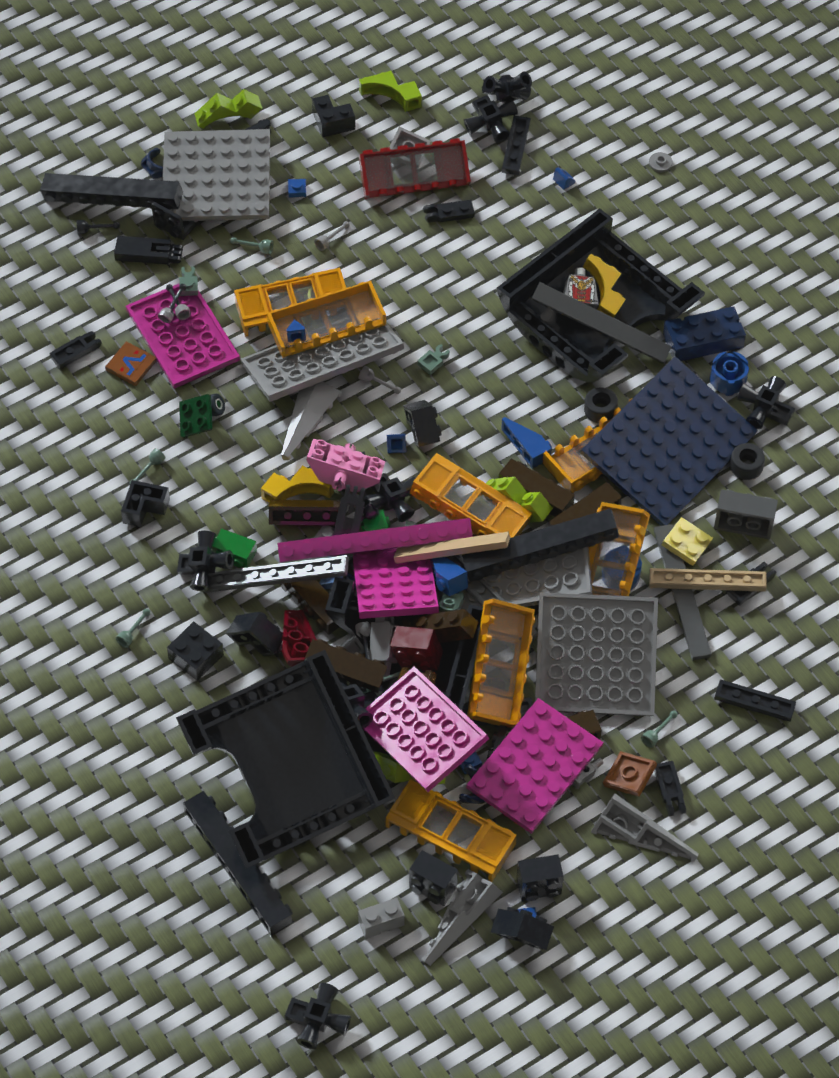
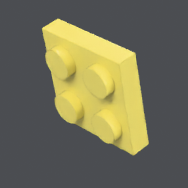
M681 517L661 545L694 566L713 540V537Z

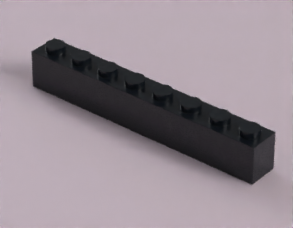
M45 173L40 188L44 200L49 202L131 206L134 208L147 207L152 209L151 204L156 202L169 210L179 209L183 195L179 181Z
M610 508L512 537L507 548L462 554L469 581L481 580L483 577L498 575L510 569H518L521 566L535 564L541 560L555 558L561 554L572 553L578 549L593 547L605 541H613L615 538H619V533Z
M202 791L183 802L184 812L270 936L292 924L291 915H293L291 908L288 904H283L279 891L271 887L268 875L259 870V863L247 869L245 868L229 834V830L234 827H229L226 823L227 818L222 811L217 810L213 797L211 795L207 796L205 791Z

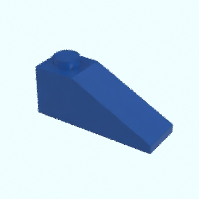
M506 417L502 418L501 430L532 469L543 463V453L545 451L551 456L552 446L549 441H545L542 435Z
M447 557L430 559L436 585L440 591L450 597L468 588L466 570Z

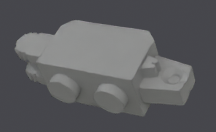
M394 616L375 618V622H371L370 660H380L387 666L385 677L390 676L391 664H397L398 662L390 647L396 626H399L394 623Z

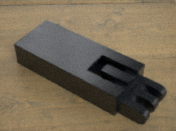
M117 236L114 257L115 261L167 265L169 263L179 264L181 263L183 246L171 244V240Z
M346 485L344 497L341 496L333 536L359 532L365 501H363L365 488H361L360 495H358V486H354L353 493H349L350 485ZM348 504L349 513H353L354 506H356L354 519L345 517ZM348 554L346 556L348 558H353L354 554Z

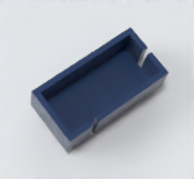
M735 306L686 316L684 320L677 318L664 322L663 336L666 343L672 346L670 349L672 359L676 357L680 361L744 348L746 338Z

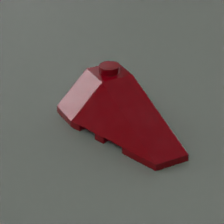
M285 610L282 653L287 664L293 667L304 661L312 639L317 640L303 610Z

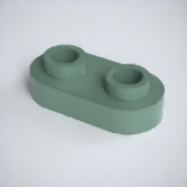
M460 591L450 597L444 594L439 603V613L460 610L464 602V593Z

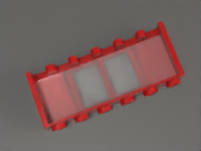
M460 138L449 140L450 142L447 143L434 141L432 145L418 143L415 144V147L401 145L393 150H390V147L381 148L377 152H373V150L362 151V154L359 155V164L365 199L469 185L471 179L465 140L460 141Z

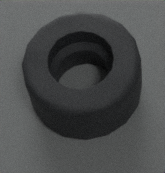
M599 387L587 393L585 396L584 412L590 421L599 423L602 417H606L608 421L614 417V411L618 407V398L612 390ZM600 403V404H605V405H607V406H606V407H597V406H595V405Z
M744 443L735 447L730 460L732 473L743 480H752L760 476L765 463L763 450L751 443ZM743 459H749V460L753 461L754 463H753V464H745V463H743L741 460H743Z

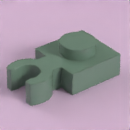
M194 266L191 267L190 272H185V268L182 267V277H179V286L180 284H185L187 288L180 296L198 295V278L195 276Z
M440 344L436 347L434 353L429 350L418 359L417 365L431 375L443 365V360L449 357L450 351L447 350L442 353L443 345Z

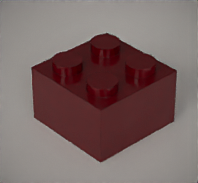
M396 626L390 647L400 667L408 669L416 667L423 671H437L443 649L434 629Z

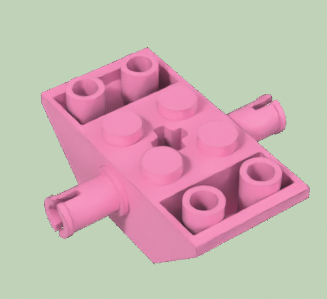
M313 439L306 460L320 482L332 485L334 490L339 487L338 491L346 489L348 484L352 492L354 486H358L357 492H359L361 488L366 489L380 482L385 461L356 451L353 444L349 448L350 443L343 447L329 444L324 440Z

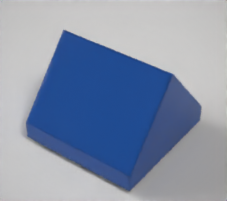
M561 168L555 169L553 180L563 190L575 184V179L566 170Z
M294 319L286 329L288 342H294L296 339L305 341V327Z
M406 434L387 435V452L405 453Z

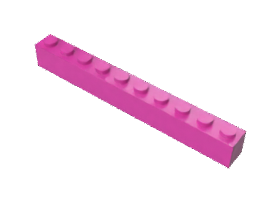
M470 518L280 542L277 545L280 563L394 549L473 536Z

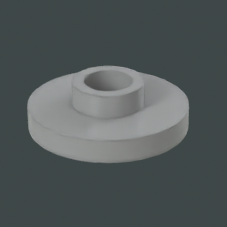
M663 152L654 153L649 158V166L656 172H666L672 167V158Z

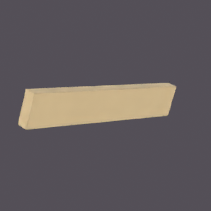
M509 532L400 547L396 550L394 560L398 564L507 548L510 535Z
M650 568L649 588L766 591V572Z

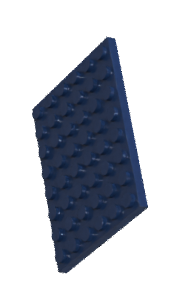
M674 357L580 453L641 509L647 511L650 517L660 526L668 525L731 460L734 448L740 444L747 443L758 430L678 358Z

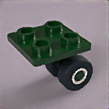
M217 393L205 394L180 401V436L185 438L211 431L212 416L222 415L225 411V403L222 396Z

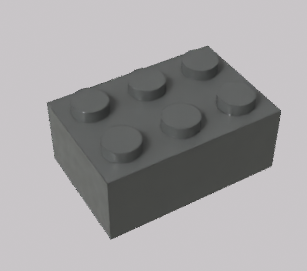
M721 490L714 529L770 539L778 500L770 497L737 493L732 490Z

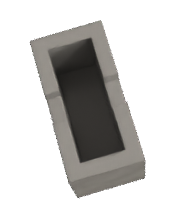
M398 898L358 911V922L365 939L379 935L383 931H390L404 926L405 915Z

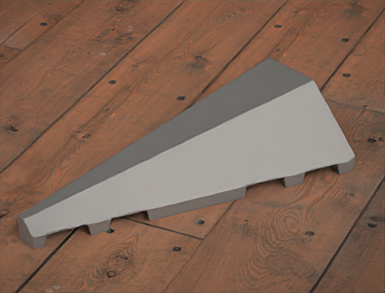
M323 381L299 390L281 453L283 460H290V454L295 448H300V442L303 438L309 437L323 419L325 411L333 407V401L336 398L341 397L342 393L340 390Z
M617 794L613 795L591 830L593 834L606 835L611 839L624 840L629 844L658 852H667L672 856H681L691 859V861H695L699 853Z
M467 869L465 872L467 878L463 885L458 886L457 891L459 894L453 902H450L437 928L439 933L436 939H431L429 943L431 946L430 951L426 956L422 957L426 964L431 966L503 893L496 885Z

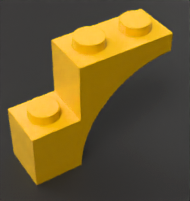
M590 254L583 267L591 273L599 287L600 303L597 310L614 318L626 300L620 293L611 290L621 273L615 267L603 262L598 256Z
M303 465L290 481L282 475L279 476L273 473L261 487V498L268 503L270 500H286L292 496L304 493L320 494L331 498L334 494L332 485L320 482L313 470Z

